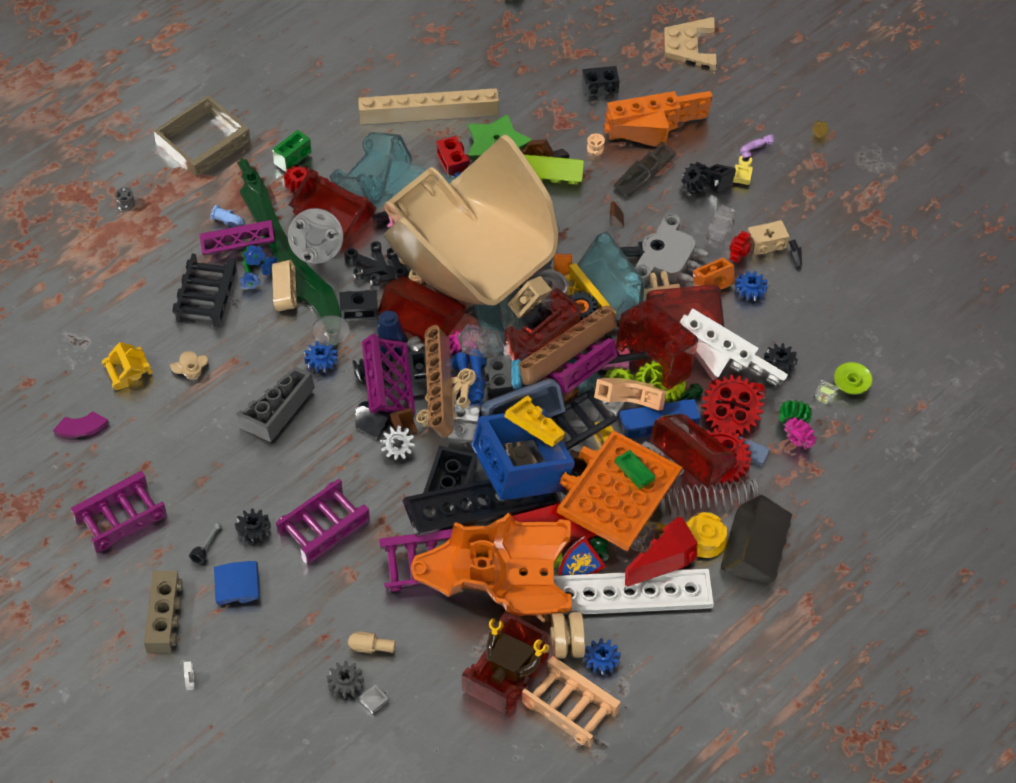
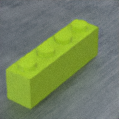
M524 155L542 182L543 178L550 179L551 183H561V180H566L568 184L578 185V182H582L584 160Z

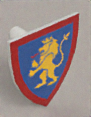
M584 536L567 550L559 565L557 576L596 574L605 568L606 565Z

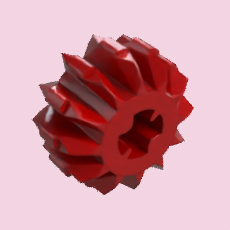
M301 165L299 167L292 166V169H287L286 174H284L286 189H289L290 193L296 192L297 195L300 192L305 194L306 190L311 191L314 185L312 170H309L307 166L302 168Z

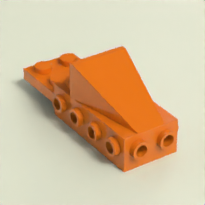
M672 91L608 102L605 123L603 124L604 132L608 134L609 140L623 138L664 149L666 148L669 131L677 129L678 122L704 119L709 116L713 97L712 93L707 91L677 96L676 92Z

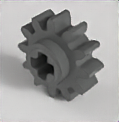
M347 660L344 661V666L337 662L336 670L333 668L329 669L330 675L326 676L327 683H329V691L334 690L335 696L342 693L345 699L347 693L354 697L355 689L357 691L362 690L361 684L364 683V677L362 676L361 668L356 670L355 662L351 666H348Z

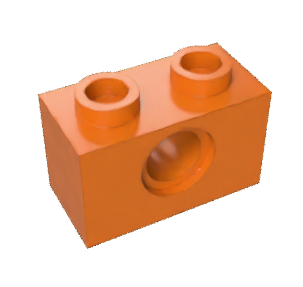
M722 257L693 270L694 289L703 296H708L735 284L734 265Z

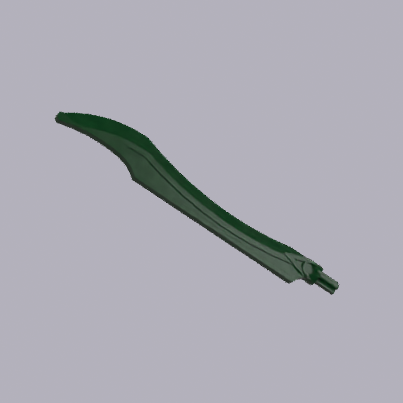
M241 158L237 164L243 173L242 179L245 183L240 189V195L256 223L272 221L276 233L274 234L275 242L268 243V246L274 257L277 258V262L293 261L296 271L297 299L305 301L315 310L325 328L329 345L333 344V348L336 350L340 337L341 315L333 288L320 278L305 261L293 253L288 237L276 217L264 183L256 169L251 168L248 160ZM265 235L263 237L270 238V235Z

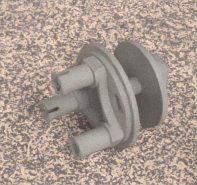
M318 208L308 209L299 213L291 222L288 230V242L293 253L301 260L312 264L324 263L335 257L342 246V226L338 219L330 212Z

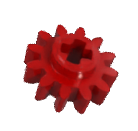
M741 231L738 237L735 236L729 246V251H731L729 260L739 263L743 257L746 258L752 246L750 242L751 234Z

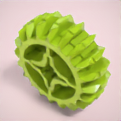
M653 360L651 365L646 363L644 367H640L639 372L635 376V381L646 383L650 379L649 384L655 385V388L665 390L664 403L680 401L681 394L685 392L686 388L685 376L681 374V368L676 369L675 364L669 365V361L665 364L661 360L659 363ZM673 383L675 386L671 389L670 384Z

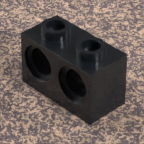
M616 66L582 69V85L585 96L619 93L620 80Z

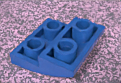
M234 562L214 567L215 600L219 606L237 600L242 604L260 598L258 562Z

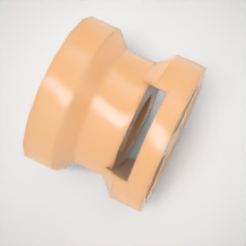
M591 134L587 139V152L593 156H599L604 152L605 138L601 134Z

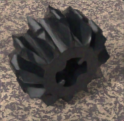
M696 162L695 164L690 163L689 168L685 167V173L681 174L683 177L681 182L688 191L697 193L698 191L703 192L704 187L708 188L707 183L712 181L710 178L712 174L705 164Z

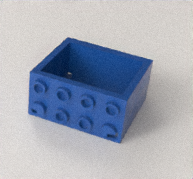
M541 408L543 410L542 414L546 418H550L549 416H547L545 410ZM505 413L478 417L471 446L501 501L566 491V488L560 484V480L565 471L568 475H571L575 462L562 440L551 447L505 418ZM533 440L545 462L513 466L502 444Z

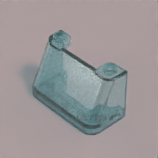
M369 132L362 142L365 155L348 174L342 169H336L329 176L334 186L367 203L378 204L412 165L411 154L402 136L399 134Z

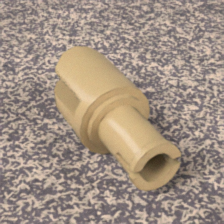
M357 631L348 639V646L356 652L373 654L377 650L394 653L396 640L381 639L375 633Z

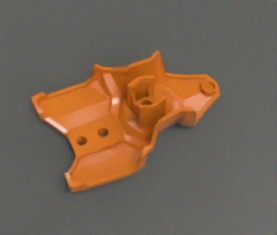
M509 513L488 526L464 527L455 522L450 539L446 543L414 557L411 564L412 576L415 581L423 583L447 597L459 593L462 588L487 592L489 598L503 605L508 614L516 616L570 612L572 610L571 594H566L555 585L553 565L570 541L571 522L569 520H558L557 522H518Z

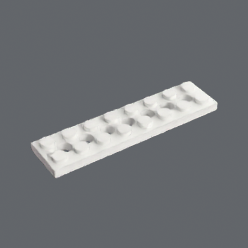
M709 569L676 570L629 587L625 585V573L554 576L556 586L564 592L574 594V597H572V610L564 612V615H569L572 612L603 614L713 608L714 605ZM687 586H692L696 589V591L690 593L687 592L685 588ZM672 587L676 592L669 594L665 591V588ZM652 588L655 590V593L649 595L644 590ZM626 589H632L634 590L635 594L629 596L626 595L624 591ZM612 590L615 594L609 597L604 592ZM592 591L595 595L593 597H586L583 593Z

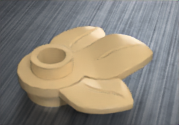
M185 351L181 354L180 361L170 364V367L176 374H184L188 379H197L201 375L202 368L207 365L208 357L206 355L197 357L194 352Z

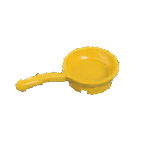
M699 513L698 516H693L686 522L698 543L697 556L701 558H713L720 555L728 544L726 525H723L722 519L712 513ZM648 520L644 527L656 532H663L662 530L667 524Z

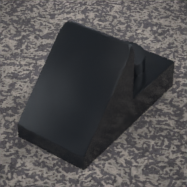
M715 164L708 168L712 174L710 178L714 180L717 192L732 185L736 173L734 167Z

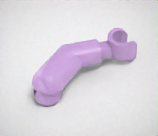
M768 135L764 136L763 139L759 138L741 147L740 153L743 158L750 157V150L759 148L763 144H772V142H775L774 136Z

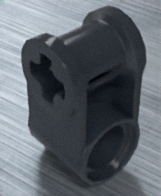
M536 305L529 314L522 316L524 324L529 329H534L543 334H550L558 327L552 311Z

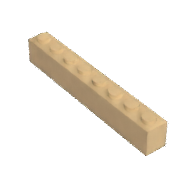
M497 88L358 98L360 125L499 115Z

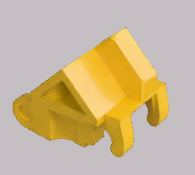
M119 342L109 353V357L102 360V365L107 369L113 382L112 387L114 390L129 387L131 382L142 378L141 374L146 371L149 375L153 372L141 346L135 348L134 345ZM118 364L124 370L119 377L114 368Z

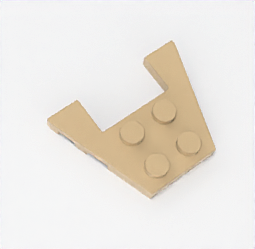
M714 17L665 27V57L686 62V60L695 62V65L702 66L703 64L710 66V69L716 70V54L698 53L697 33H714Z

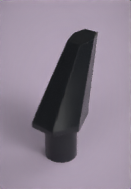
M794 239L789 241V245L791 247V255L798 267L802 265V251Z

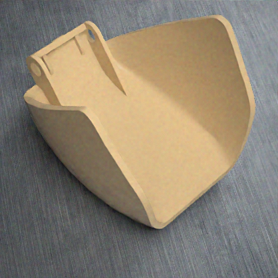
M502 135L450 184L435 168L430 167L384 204V209L394 221V224L383 236L393 251L427 284L441 293L460 301L478 305H497L549 262L556 253L558 229L551 197L521 150L507 135Z

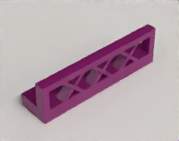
M271 220L201 233L199 235L202 255L206 256L242 249L250 245L258 246L275 242L274 234L276 233ZM270 235V238L262 239L260 236ZM250 239L249 242H243L242 240ZM233 242L231 245H224V243ZM215 245L214 248L206 250V247Z

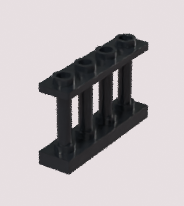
M192 253L190 260H187L186 274L182 275V287L177 291L178 300L177 303L173 304L172 312L175 314L176 321H181L183 313L207 316L209 319H212L213 327L220 328L237 272L236 259L228 257L227 263L223 266L197 263L196 254ZM196 270L222 273L223 277L219 280L194 277ZM192 284L217 287L218 293L213 295L190 292ZM187 299L213 302L214 307L203 309L188 307L185 304Z

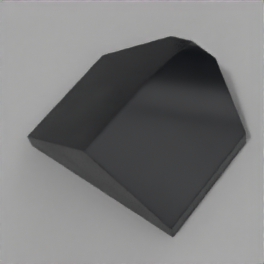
M368 401L361 402L355 410L356 429L378 440L383 431L389 427L390 413L393 412L379 411L371 413Z

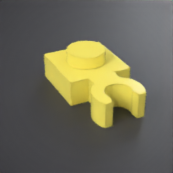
M740 156L738 165L735 164L736 173L733 182L750 185L753 167H751L752 158L750 157L748 162H744L742 160L743 156Z

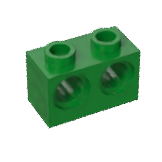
M299 130L295 131L272 149L274 164L287 172V169H291L292 166L297 165L312 153L310 138Z

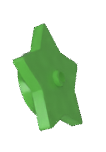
M508 115L491 124H468V130L474 141L468 153L470 160H477L502 135L509 136L520 150H523L532 140L513 129Z

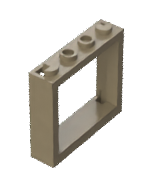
M209 95L154 131L156 144L196 178L251 141L249 128ZM211 113L233 133L192 160L169 139L206 114Z

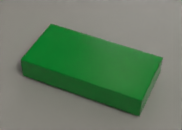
M631 450L615 458L614 463L639 490L655 481L656 476Z

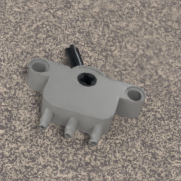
M667 214L656 233L646 236L642 242H638V246L615 247L613 249L615 258L639 257L633 276V284L637 288H646L650 284V273H655L657 280L662 281L661 271L667 272L669 284H675L680 280L694 283L693 277L685 274L687 267L693 269L702 267L701 264L692 261L694 254L708 257L709 252L696 247L695 239L692 236L679 231L680 218L678 215Z

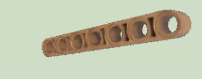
M603 306L521 361L519 369L523 384L532 385L537 383L616 328L614 308L612 306Z
M433 325L425 332L429 426L440 437L445 438L454 430L450 345L448 336L437 325Z

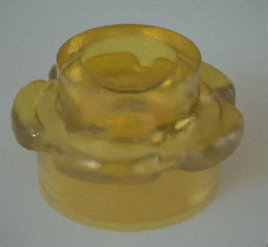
M816 121L813 126V133L819 138L827 135V123L825 121Z

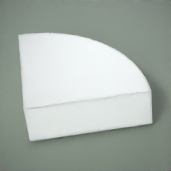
M191 661L184 662L186 690H194V668Z

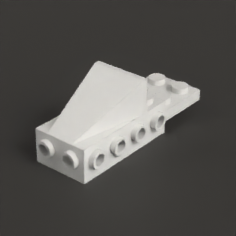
M692 308L688 316L684 314L679 322L678 327L680 330L678 333L683 337L712 380L719 377L727 363L730 364L729 367L738 373L739 371L744 372L747 367H750L752 373L757 376L760 374L767 378L766 381L774 386L776 384L781 385L788 374L755 355L758 347Z

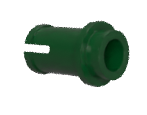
M692 383L690 388L681 394L680 401L700 397L703 392L702 387L698 383Z

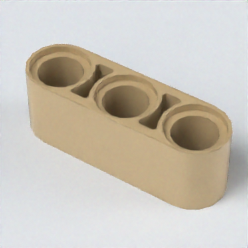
M292 260L273 263L274 307L277 312L294 309L297 307L294 263Z

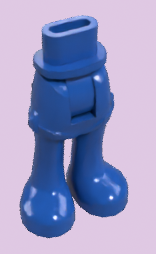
M472 350L469 353L472 370L476 373V380L469 388L468 398L471 401L469 406L482 404L484 386L486 385L481 369L485 368L487 358L482 352ZM459 352L451 359V366L454 371L460 372L468 368L466 352Z

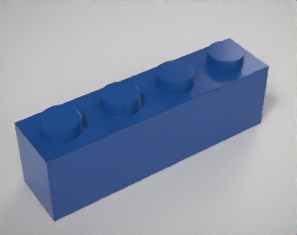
M695 399L664 403L663 410L644 406L635 409L628 408L619 412L621 433L631 440L663 435L667 429L676 430L690 423L695 424L699 429L700 415Z

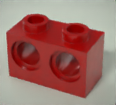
M456 136L436 141V153L448 178L454 177L457 171L462 173L468 168L470 158L468 154L465 155L463 143L459 142Z

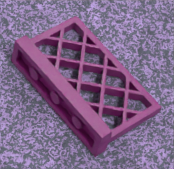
M371 334L362 341L369 411L371 413L379 411L394 413L412 408L413 414H415L407 343L380 339L378 335ZM379 345H382L387 350L385 354L380 351ZM395 347L401 348V357L393 350ZM389 353L396 360L394 364L386 357ZM381 361L390 368L387 372L382 368ZM398 363L404 370L403 374L395 367ZM391 371L399 378L396 382L388 375ZM384 378L391 385L389 390L384 386ZM400 381L406 386L405 392L397 385ZM393 388L400 395L398 400L391 393ZM386 396L393 402L392 406H386ZM402 399L407 402L408 408L402 406L400 403Z

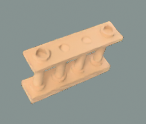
M552 656L547 663V672L549 674L533 693L526 689L522 691V702L527 708L534 709L569 733L579 744L590 748L593 744L591 732L606 714L616 717L620 712L621 702ZM559 679L566 686L551 704L548 705L539 699L553 681ZM572 691H577L582 695V698L565 717L557 711V708ZM593 702L600 709L583 729L574 723V720L588 703Z

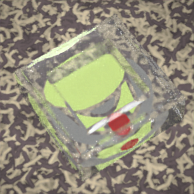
M821 380L814 392L813 398L831 405L839 388Z

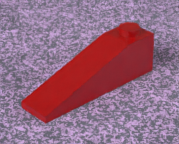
M679 516L666 525L662 530L664 534L658 540L654 538L650 542L651 546L646 553L641 552L625 569V585L627 587L684 568L697 559L698 543L682 517Z

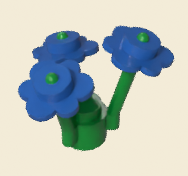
M246 246L242 252V257L244 258L242 263L246 273L239 279L241 288L254 289L255 286L260 284L258 275L250 273L248 265H259L261 261L263 263L261 265L262 274L265 276L268 274L272 275V264L278 263L277 258H265V253L262 252L260 246Z

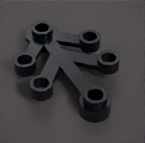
M374 241L370 245L371 252L374 253L376 260L358 254L355 248H348L344 252V260L347 264L352 265L360 262L370 266V268L366 269L356 267L353 270L355 279L360 280L370 275V284L378 286L380 283L391 280L402 284L409 278V270L400 265L398 256L392 248L387 250V258L391 260L393 267L386 264L381 252V243L378 241ZM386 272L388 274L380 276L377 273Z

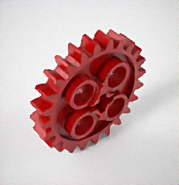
M731 374L729 380L725 376L722 377V382L715 379L716 386L711 383L709 384L710 390H705L704 392L708 397H702V401L705 404L701 405V409H706L702 416H708L706 423L712 422L711 429L717 427V431L721 432L722 428H724L725 433L732 430L733 436L736 432L743 436V430L750 433L749 426L756 428L757 425L754 421L760 422L761 418L758 415H763L764 411L759 408L764 407V403L759 402L763 399V395L757 396L760 389H753L754 382L748 385V378L741 381V376L739 375L737 380H734ZM727 391L730 393V397L723 398L720 393ZM745 395L749 398V401L743 403L739 397ZM731 403H735L734 409L730 408ZM723 409L726 415L723 417L718 416L716 411ZM741 413L744 415L745 419L743 421H738L735 418V415Z
M714 428V433L706 430V436L700 433L699 439L694 438V444H690L691 451H688V464H690V471H695L694 477L700 476V482L707 480V486L712 482L715 486L719 482L723 487L725 481L731 485L733 480L739 483L740 476L746 477L745 471H749V465L751 464V451H748L749 444H745V438L739 440V433L733 436L732 430L725 433L724 428H722L721 432ZM731 446L732 449H729V450H728V449H725L724 447ZM705 449H711L712 451L707 452ZM727 464H734L735 466L729 467ZM708 466H714L715 468H714V469H709V468H707V467H708Z

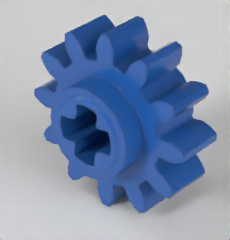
M747 270L746 275L740 273L739 278L736 279L735 292H740L739 297L746 296V301L750 298L756 301L757 296L763 298L764 293H767L768 280H763V274L757 276L756 271L750 274Z
M316 341L315 347L309 345V350L304 351L305 364H308L309 370L315 368L316 373H318L320 369H323V372L326 373L327 367L333 369V364L338 363L337 350H334L333 344L327 346L326 341H324L322 345H319V342Z
M600 638L598 644L592 640L591 647H585L583 660L587 661L586 668L593 667L594 674L598 670H601L602 675L605 674V670L613 673V666H619V659L621 657V653L617 652L618 645L611 646L610 639L607 643H603V639Z

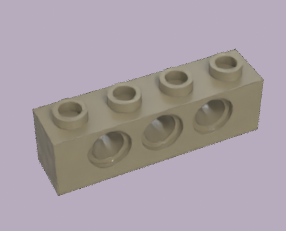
M153 570L144 639L146 653H172V646H176L177 636L174 633V628L178 627L179 622L176 610L180 609L181 605L178 592L182 591L183 581L179 579L178 571Z

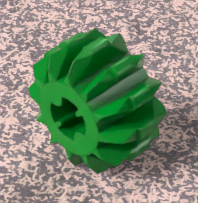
M796 399L794 401L787 400L780 407L779 420L785 425L790 419L796 417L798 421L802 419L809 424L812 417V409L809 407V404L803 403V401L799 402Z

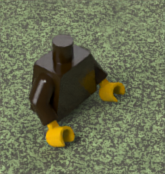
M491 619L489 627L492 629V632L489 633L486 645V659L489 662L490 670L494 672L490 678L491 681L496 685H501L505 678L517 682L520 678L534 673L542 659L541 654L549 650V645L545 644L540 649L542 640H536L534 647L503 632L499 635L498 631L503 629L504 623L500 621L499 627L495 628V619Z

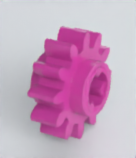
M794 417L785 424L784 430L788 432L786 436L799 448L803 446L807 450L816 443L817 437L813 435L815 431L802 419L798 421Z

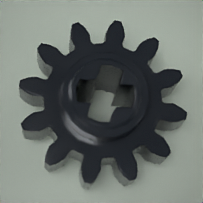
M776 343L773 349L768 347L763 358L766 362L786 374L788 369L794 371L798 361L796 358L797 352H791V346L785 348L784 343L781 344V347H778Z
M252 508L249 514L245 510L243 511L244 517L237 516L235 530H237L238 537L243 536L244 542L251 539V542L254 544L256 538L263 541L262 535H269L268 529L271 528L268 514L263 515L262 510L255 513Z

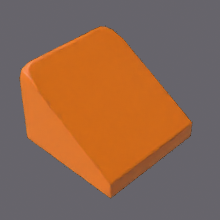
M555 253L553 270L560 272L563 276L569 274L572 254Z

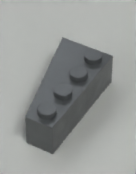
M294 367L277 381V385L266 389L263 392V396L256 401H251L248 404L249 407L244 411L240 410L235 414L240 429L272 442L314 390L315 386L311 373Z

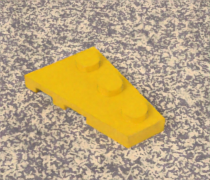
M528 395L506 410L505 418L551 447L564 438L565 432L551 418H546L542 414L543 410L539 406L535 407Z

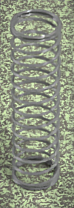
M755 478L752 480L748 479L746 481V484L742 480H740L738 485L733 480L731 482V485H729V483L725 481L723 487L719 482L716 483L715 488L712 483H709L707 488L704 484H701L700 490L698 486L695 484L692 490L688 485L685 487V490H683V488L679 486L677 489V493L675 488L671 487L669 493L667 492L669 500V511L672 512V488L676 496L677 511L679 512V488H681L684 497V508L687 511V487L689 488L691 493L692 509L694 510L695 503L693 496L695 486L699 493L700 509H702V486H704L706 490L708 508H710L709 487L710 485L712 486L714 491L715 507L717 508L718 500L716 490L718 484L722 491V503L725 507V483L728 485L730 491L731 506H733V483H735L737 488V499L739 506L741 505V498L739 492L740 482L743 483L745 489V502L747 505L749 503L747 483L748 481H750L751 498L754 504H758L759 502L758 483ZM664 498L658 505L660 513L665 512Z

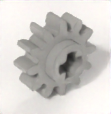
M400 425L397 426V430L390 426V433L383 431L386 439H380V442L385 444L381 447V450H388L387 457L394 454L395 460L398 459V455L405 459V452L412 453L409 446H415L414 442L409 441L414 436L413 434L407 435L408 428L401 431ZM396 438L403 440L398 447L396 444L392 445V443H395L394 439Z

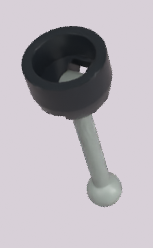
M220 523L214 524L213 531L202 547H195L190 552L189 558L194 563L203 564L207 557L205 548L217 530L222 528Z

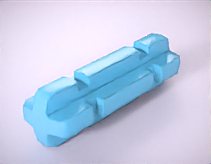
M520 359L511 362V384L513 389L522 388L523 386L519 369Z

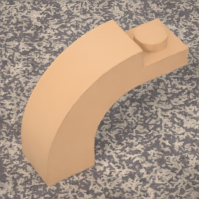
M620 378L597 379L594 398L609 403H637L656 410H663L666 391L655 388V385Z

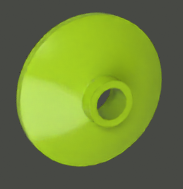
M848 362L836 369L834 381L843 392L856 395L866 392L871 387L872 375L865 366L855 362Z

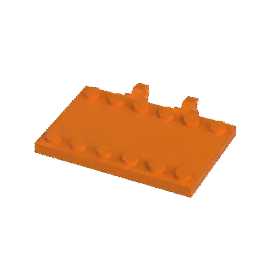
M613 430L599 451H593L583 446L578 458L585 460L588 466L581 476H570L565 471L561 477L560 484L567 488L569 493L559 505L557 513L628 551L680 474L682 467ZM629 450L656 476L654 482L640 490L614 463L616 457Z

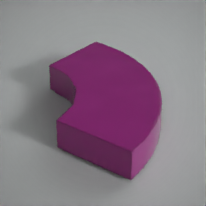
M92 411L82 418L71 419L64 417L53 432L55 435L63 438L77 439V437L91 436L101 431L109 424V421Z

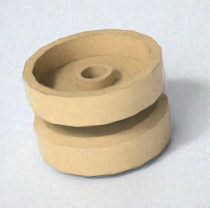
M572 612L568 615V626H566V619L563 613L551 614L550 637L555 658L565 659L568 653V645L573 658L584 657L585 639L581 612Z

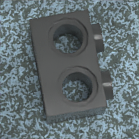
M510 355L488 358L485 374L486 377H489L490 381H486L487 393L491 392L492 399L514 391L511 384L512 367Z

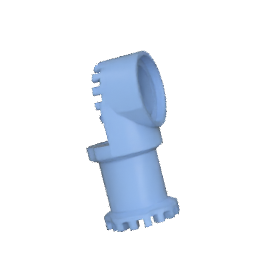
M214 205L213 210H211L213 213L211 212L210 219L224 222L228 228L245 225V220L235 215L233 210L222 209L219 205Z

